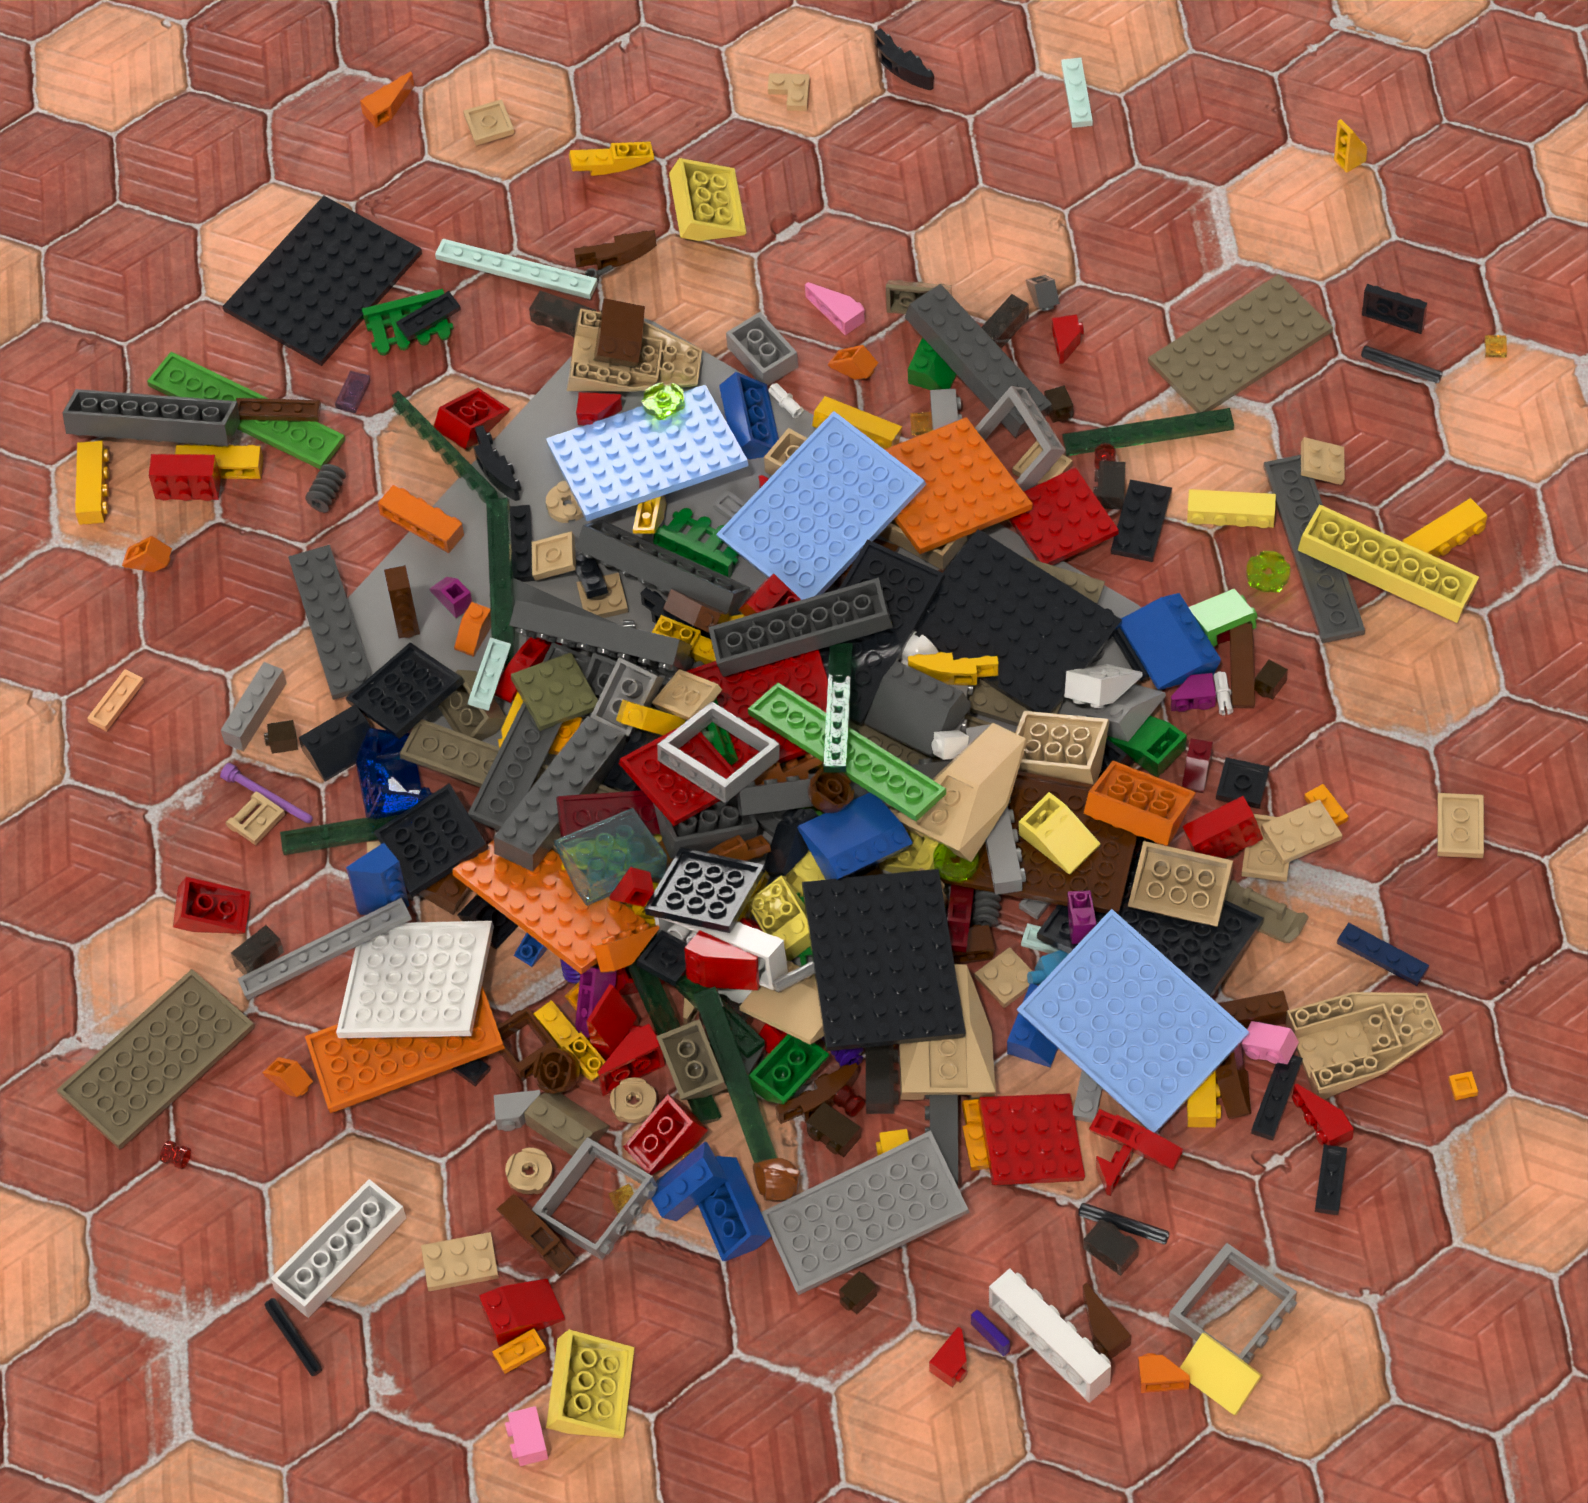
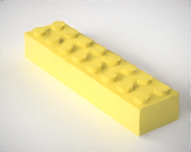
M1320 504L1302 534L1298 551L1456 623H1458L1479 579V576Z

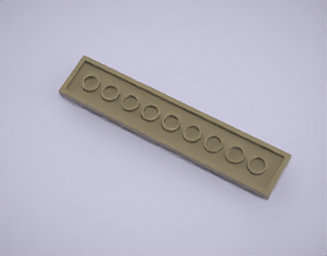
M422 719L413 727L400 752V758L481 787L500 747ZM542 765L534 784L538 781V779L545 772L549 765ZM599 785L593 794L620 791Z

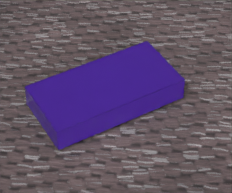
M979 1310L974 1311L971 1314V1325L1003 1357L1010 1352V1341Z

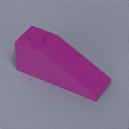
M592 966L586 972L580 974L575 1029L578 1033L582 1032L585 1037H589L587 1019L609 984L615 987L617 970L600 972L599 966Z

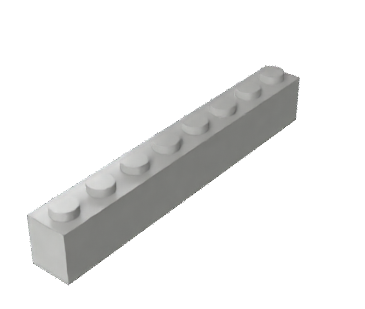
M991 724L965 728V734L969 736L968 745ZM1008 806L985 840L995 895L1022 891V882H1026L1025 870L1019 866V862H1022L1020 848L1016 849L1015 843L1018 842L1017 829H1012L1011 823H1014L1013 809L1009 810Z

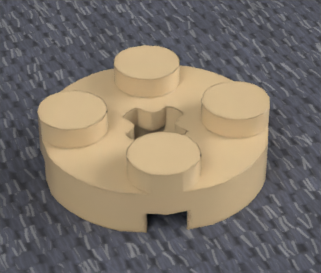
M566 481L559 482L557 486L548 492L546 508L551 518L561 523H569L568 520L575 519L577 521L584 517ZM571 500L572 504H566L565 506L563 501Z
M641 1078L624 1079L620 1082V1085L611 1091V1109L616 1118L621 1122L639 1123L645 1121L656 1108V1092L653 1087ZM632 1096H636V1099L639 1100V1102L633 1105L627 1101L631 1100Z
M536 1148L522 1149V1152L516 1155L514 1153L506 1163L505 1172L509 1186L519 1193L540 1194L548 1186L553 1176L551 1161L543 1151ZM529 1167H533V1174L526 1175V1173L523 1172V1170H528Z

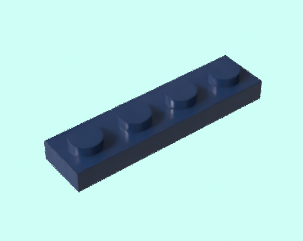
M1351 923L1347 924L1337 939L1338 945L1415 986L1419 985L1429 969V965Z

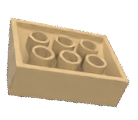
M1024 711L1015 733L1026 738L1028 741L1018 771L1094 785L1102 767L1109 719Z
M1143 841L1128 907L1218 927L1234 867L1233 861Z
M787 961L788 973L799 968V966ZM815 974L780 992L760 985V988L753 990L740 1005V1011L808 1044H812L824 1036Z

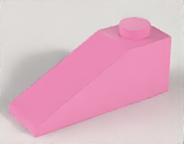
M809 282L805 284L806 298L844 335H847L865 322L864 307L850 296Z

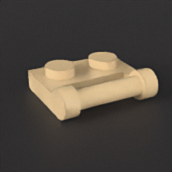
M256 791L251 795V800L233 818H229L225 824L230 830L236 831L256 846L281 820L285 812ZM257 805H261L243 824H240Z

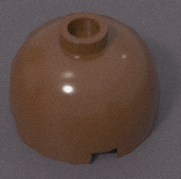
M832 767L829 770L821 768L809 782L808 798L817 810L823 813H836L843 810L853 800L854 789H851L849 785L851 780L842 771Z
M550 1047L546 1051L541 1052L537 1056L533 1068L534 1078H537L539 1083L537 1084L538 1087L544 1092L560 1094L571 1090L580 1077V1065L575 1055L567 1049Z

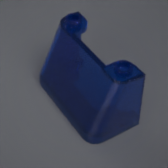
M369 728L357 754L356 766L365 815L369 819L400 815L433 794L430 788L421 787L417 764L400 758V752L410 733H406L398 739L387 730Z

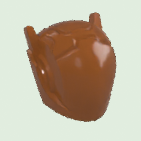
M773 1158L753 1164L756 1186L759 1194L763 1195L764 1200L785 1201L796 1195L800 1171L790 1161L783 1158Z

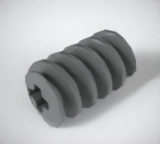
M332 464L321 466L320 472L316 475V479L312 483L313 485H311L309 492L305 496L307 503L319 512H328V506H331L332 499H335L336 492L340 489L339 486L343 484L342 479L346 478L344 470Z
M974 889L970 917L971 924L989 925V927L997 926L999 923L997 918L999 917L998 910L1000 909L1001 895H995V892Z

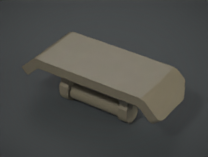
M1230 880L1225 900L1264 917L1263 924L1258 930L1259 932L1283 943H1290L1299 935L1309 918L1307 914L1292 911L1287 908L1286 904H1280L1254 892L1249 887L1246 889L1241 887L1235 880Z

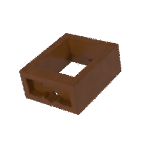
M528 1007L516 1011L505 1022L496 1024L502 1041L526 1025H529L544 1045L520 1062L516 1061L505 1045V1049L499 1051L521 1081L533 1075L534 1062L541 1052L546 1051L550 1047L558 1048V1045Z

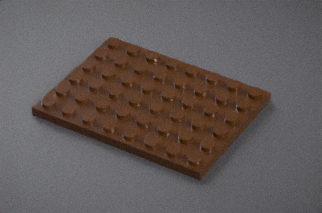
M1018 771L1010 797L1011 803H1008V809H1013L1014 823H1011L1012 829H1017L1018 842L1015 843L1016 849L1020 848L1022 862H1019V866L1025 870L1026 882H1022V891L1004 894L1068 906V892L1090 890L1094 911L1108 913L1113 909L1119 915L1138 836L1083 814L1088 793L1093 784ZM1049 792L1067 805L1100 842V846L1070 875L1019 835V821ZM985 842L972 862L954 854L947 848L940 880L946 884L994 892Z

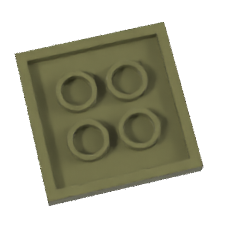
M571 652L511 674V680L539 731L593 712L598 702Z

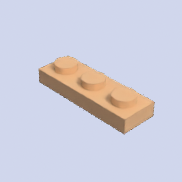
M125 669L88 716V722L107 732L144 684L143 678Z

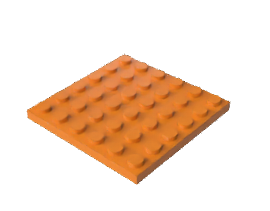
M967 417L884 449L926 482L925 487L894 518V521L919 554L970 535L978 529L982 530L1032 510L1033 503Z

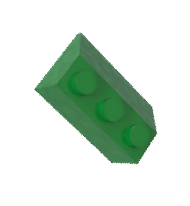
M922 337L908 367V384L928 390L951 389L957 374Z
M787 1034L749 1075L750 1089L768 1102L785 1104L829 1057V1053L815 1043L808 1044Z

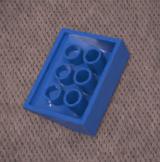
M1180 593L1161 597L1121 618L1122 624L1120 628L1158 690L1183 684L1190 675L1208 673L1214 675L1221 658Z
M870 792L852 800L840 812L824 813L797 827L826 880L849 878L904 852L913 844L900 820L880 798Z

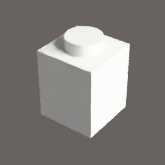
M959 730L934 732V740L932 741L933 754L943 760L954 759L968 746L969 736Z

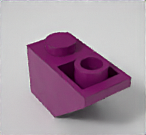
M445 577L429 588L430 592L455 618L465 613L472 602L471 592L457 578Z
M1212 673L1190 675L1171 696V711L1185 712L1191 709L1206 710L1215 707L1216 693Z
M1090 890L1070 891L1067 893L1069 931L1072 944H1079L1096 926Z

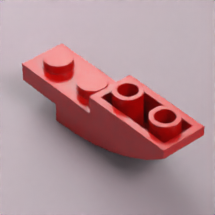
M530 637L505 668L494 695L511 703L518 692L511 680V674L542 663L552 643L540 638L534 639Z
M1099 1109L1089 1127L1092 1133L1121 1146L1131 1147L1133 1153L1172 1171L1184 1151L1181 1147L1124 1117L1117 1114L1115 1116Z

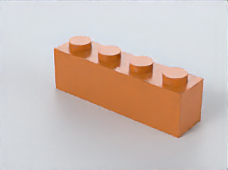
M392 485L378 502L380 515L447 553H450L464 536L463 526L459 519L444 514L438 507L434 508L428 505L422 498L412 496L404 488Z

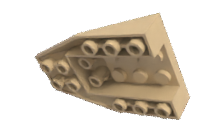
M580 308L576 323L567 391H644L694 387L698 385L702 349L645 321L643 324L639 363L635 368L593 360L601 312Z
M992 723L932 779L946 788V795L917 821H914L902 812H899L896 817L906 830L920 837L925 835L947 846L954 854L972 862L1008 806L1028 740Z
M954 964L966 1033L965 1037L899 1044L900 1100H924L925 1095H970V1100L979 1099V1097L995 1096L992 1031L967 964Z
M1352 992L1288 1010L1286 1016L1287 1028L1292 1029L1299 1041L1296 1051L1298 1056L1303 1058L1302 1066L1314 1094L1324 1100L1385 1074L1443 1035L1442 1028L1427 993Z

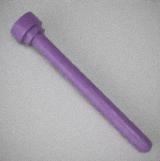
M227 763L222 769L220 777L225 781L238 782L253 792H259L274 804L305 823L312 822L313 818L311 815L241 775L237 766Z

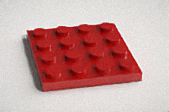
M1076 467L1023 491L1033 503L1032 510L1009 518V521L1036 561L1052 566L1119 534V529Z
M676 729L620 758L619 765L673 826L721 801L658 761L657 744ZM701 732L679 748V750L725 779L736 772Z
M1070 1093L979 1097L978 1105L992 1185L1084 1181L1085 1173Z

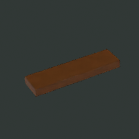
M236 398L240 420L319 422L320 400Z
M1244 623L1229 630L1232 708H1254L1252 623Z

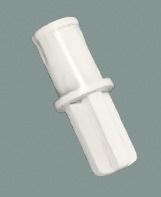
M778 383L770 386L768 392L779 402L781 408L784 407L795 419L802 415L804 409L793 399L791 393H787Z
M1218 671L1213 675L1219 714L1225 715L1224 707L1226 706L1227 714L1229 715L1233 713L1230 698L1232 691L1228 687L1226 673Z

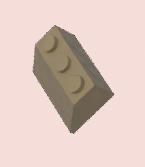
M889 280L886 284L887 313L906 314L910 303L939 284ZM941 284L952 295V285Z
M457 669L455 673L462 677L464 683L441 702L438 708L453 731L483 741L496 734L504 724L506 716L494 698L489 711L468 705L478 673L471 670Z
M700 1019L656 1036L681 1100L703 1098L727 1089Z
M544 1093L539 1095L524 1112L528 1127L571 1156L576 1153L587 1137L598 1142L610 1128L609 1125L561 1093Z

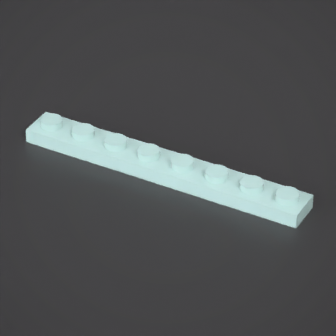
M442 239L435 253L437 260L591 299L598 284L597 278L447 239Z

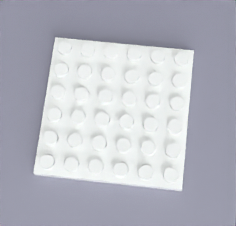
M492 921L403 923L357 946L336 1031L338 1038L472 1036L494 928Z

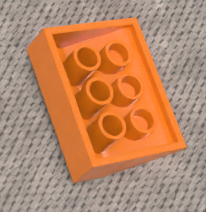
M1112 761L1089 790L1083 814L1091 816L1095 820L1109 823L1116 828L1132 832L1136 836L1150 839L1157 844L1168 846L1176 835L1196 792Z

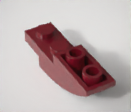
M951 884L947 914L952 951L966 952L974 889Z

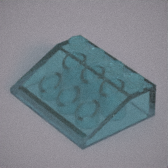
M633 808L554 840V845L570 880L586 906L609 897L630 867L651 872L652 878L665 873L666 853Z

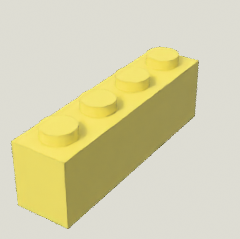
M1189 489L1187 523L1274 528L1276 494Z

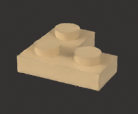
M769 73L768 94L787 95V111H807L809 74Z

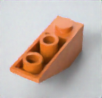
M410 71L400 76L395 81L384 85L381 89L360 100L362 113L375 128L393 119L414 88L412 72Z
M649 923L635 926L636 931L632 932V929L619 932V937L615 938L613 935L602 938V943L593 946L600 972L616 971L632 965L659 930V925L649 926Z

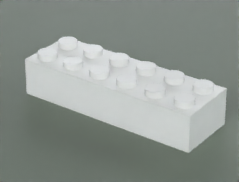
M654 917L655 924L659 925L657 935L663 930L688 944L698 931L701 930L757 956L759 984L761 986L774 990L772 982L788 973L784 940L777 936L764 933L759 929H754L738 921L732 931L727 933Z
M369 1179L270 1278L274 1290L309 1318L406 1219L403 1206Z
M1008 1269L989 1286V1307L1087 1402L1090 1403L1110 1385L1111 1362L1102 1353L1099 1355L1093 1349V1344L1086 1337L1082 1338L1071 1322H1065L1053 1305L1048 1306L1043 1301L1042 1295L1036 1289L1032 1290L1026 1284V1280L1021 1274H1015L1011 1269Z

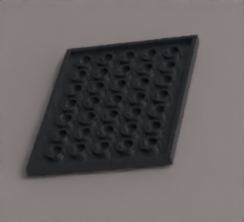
M323 195L222 306L223 311L323 366L364 320L362 308L377 305L422 255V249Z
M978 529L943 572L945 578L916 628L914 635L918 637L924 635L933 643L938 652L952 653L953 660L997 656L998 676L978 678L1029 711L1052 713L1064 698L1066 671L1087 668L1120 627L1122 619Z
M1132 858L1119 916L1205 993L1212 997L1262 926L1264 917L1227 900L1224 902L1218 927L1130 908L1128 903L1139 860ZM1058 904L1037 932V939L1069 954L1078 944H1072L1068 906ZM1094 911L1096 925L1107 913Z
M939 869L802 882L826 1051L965 1037L966 1033Z

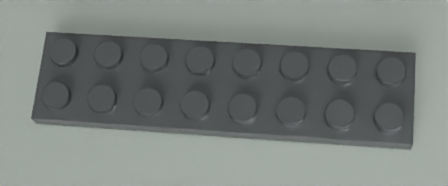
M327 545L288 556L330 693L332 699L335 700L350 695L372 675L331 547Z

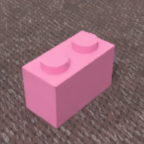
M1251 1021L1247 1029L1250 1034L1242 1041V1047L1246 1055L1251 1059L1267 1060L1274 1064H1288L1299 1041L1291 1028Z
M536 1406L508 1413L510 1422H506L505 1426L508 1437L513 1436L515 1443L510 1445L513 1459L518 1458L520 1466L547 1460L548 1455Z

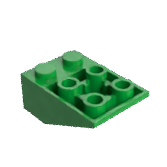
M1149 716L1128 742L1110 736L1107 738L1133 757L1137 764L1158 778L1186 749L1187 735L1171 723Z

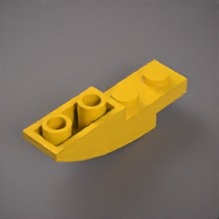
M651 142L611 143L610 149L570 150L569 159L572 171H590L591 176L636 168L654 160Z
M660 616L652 633L680 639L692 645L689 656L695 659L694 662L702 661L705 665L716 661L711 639L701 636L700 630L665 616Z
M945 652L908 656L909 667L949 685H977V677L998 676L997 656H982L981 658L970 659L960 658L958 660H953L952 653Z
M551 1000L533 1015L558 1045V1048L567 1049L575 1055L579 1061L580 1073L592 1082L598 1077L597 1072L606 1061L582 1032L578 1033Z

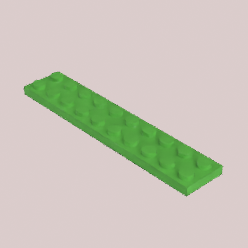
M173 352L168 354L147 381L149 387L174 397L236 401V398L269 399ZM240 420L237 428L318 469L330 461L345 441V435L314 421Z
M780 683L775 684L748 708L750 716L828 766L842 771L850 780L914 821L919 820L946 795V788Z

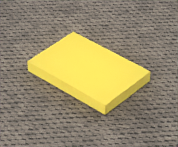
M1206 1333L1201 1334L1180 1367L1189 1375L1191 1384L1233 1415L1238 1414L1263 1376Z

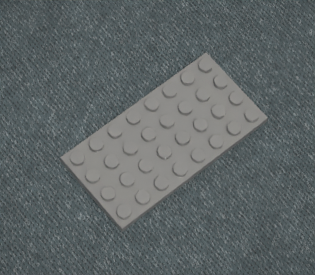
M931 1130L761 1212L798 1295L970 1213Z

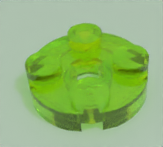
M657 383L647 388L643 393L644 397L642 399L645 412L655 416L657 420H664L667 416L684 409V393L679 385L670 383L671 386H664V383Z
M1262 551L1260 555L1252 556L1247 563L1246 576L1248 584L1260 591L1280 592L1289 580L1290 565L1289 563L1287 564L1284 556L1280 553ZM1270 568L1272 574H1265L1263 571Z
M939 843L933 853L934 869H939L940 876L948 881L964 883L978 868V853L972 862L960 857L959 863H953L950 858H956L958 855L954 854L947 846Z

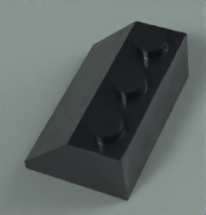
M356 705L299 737L303 753L325 782L381 749L367 719Z
M478 894L457 914L461 921H492L494 928L490 946L494 949H497L518 927L517 924Z

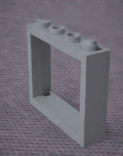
M1011 386L975 429L985 441L1011 409L1016 406L1043 448V451L1016 480L1020 488L1025 491L1034 487L1066 450L1026 388Z
M710 702L657 744L658 761L724 803L729 801L779 760V743L775 739L763 734L757 728L747 724L741 718L734 716L714 702ZM712 722L760 751L727 779L679 750L681 746Z
M587 1137L532 1208V1211L550 1229L603 1260L613 1250L618 1238L626 1233L628 1225L634 1217L641 1213L642 1207L647 1200L654 1196L658 1185L653 1176ZM597 1157L641 1185L598 1242L594 1244L551 1218V1215Z
M1226 1243L1169 1313V1322L1195 1341L1199 1339L1202 1333L1208 1334L1185 1318V1316L1230 1263L1283 1300L1239 1355L1223 1345L1249 1365L1254 1358L1253 1353L1258 1347L1260 1349L1263 1348L1269 1339L1268 1334L1272 1330L1276 1331L1282 1324V1317L1286 1312L1290 1314L1297 1305V1291Z

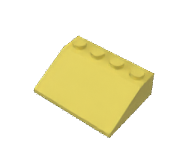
M679 158L670 171L669 176L680 238L704 241L745 235L746 228L735 168Z
M570 1329L557 1339L546 1428L567 1434L623 1438L634 1347Z

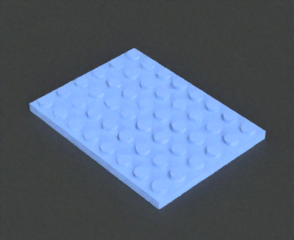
M706 385L695 387L688 391L595 421L593 424L577 427L546 438L547 445L586 521L749 466L745 454Z
M833 411L716 535L766 577H770L774 573L801 600L823 594L854 562L867 539L873 541L925 487L926 482Z
M1113 909L1101 919L1017 1008V1011L1146 1129L1157 1133L1250 1034L1245 1027Z

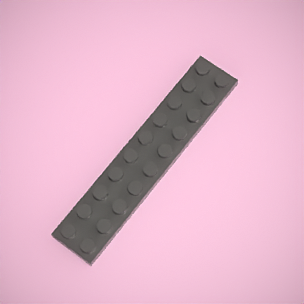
M1301 455L1264 462L1263 468L1271 492L1276 494L1275 504L1321 642L1327 643L1365 635V628L1346 572L1298 551L1302 534L1319 504L1323 506L1314 478L1301 475Z
M552 642L543 662L571 652L585 676L591 657ZM523 701L468 812L472 820L497 830L503 826L531 790L563 723L539 731Z

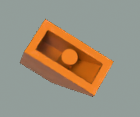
M864 345L838 350L828 363V366L854 380L871 377L875 371L874 368L879 362Z
M150 536L127 548L122 566L156 572L167 567L171 560L172 548L155 537Z
M471 602L461 619L454 646L455 650L473 657L475 656L494 623L490 608Z
M280 1057L262 1072L265 1077L283 1092L294 1097L305 1094L309 1089L308 1086L313 1082L297 1061Z
M1147 1353L1138 1357L1141 1393L1189 1389V1375L1165 1356Z

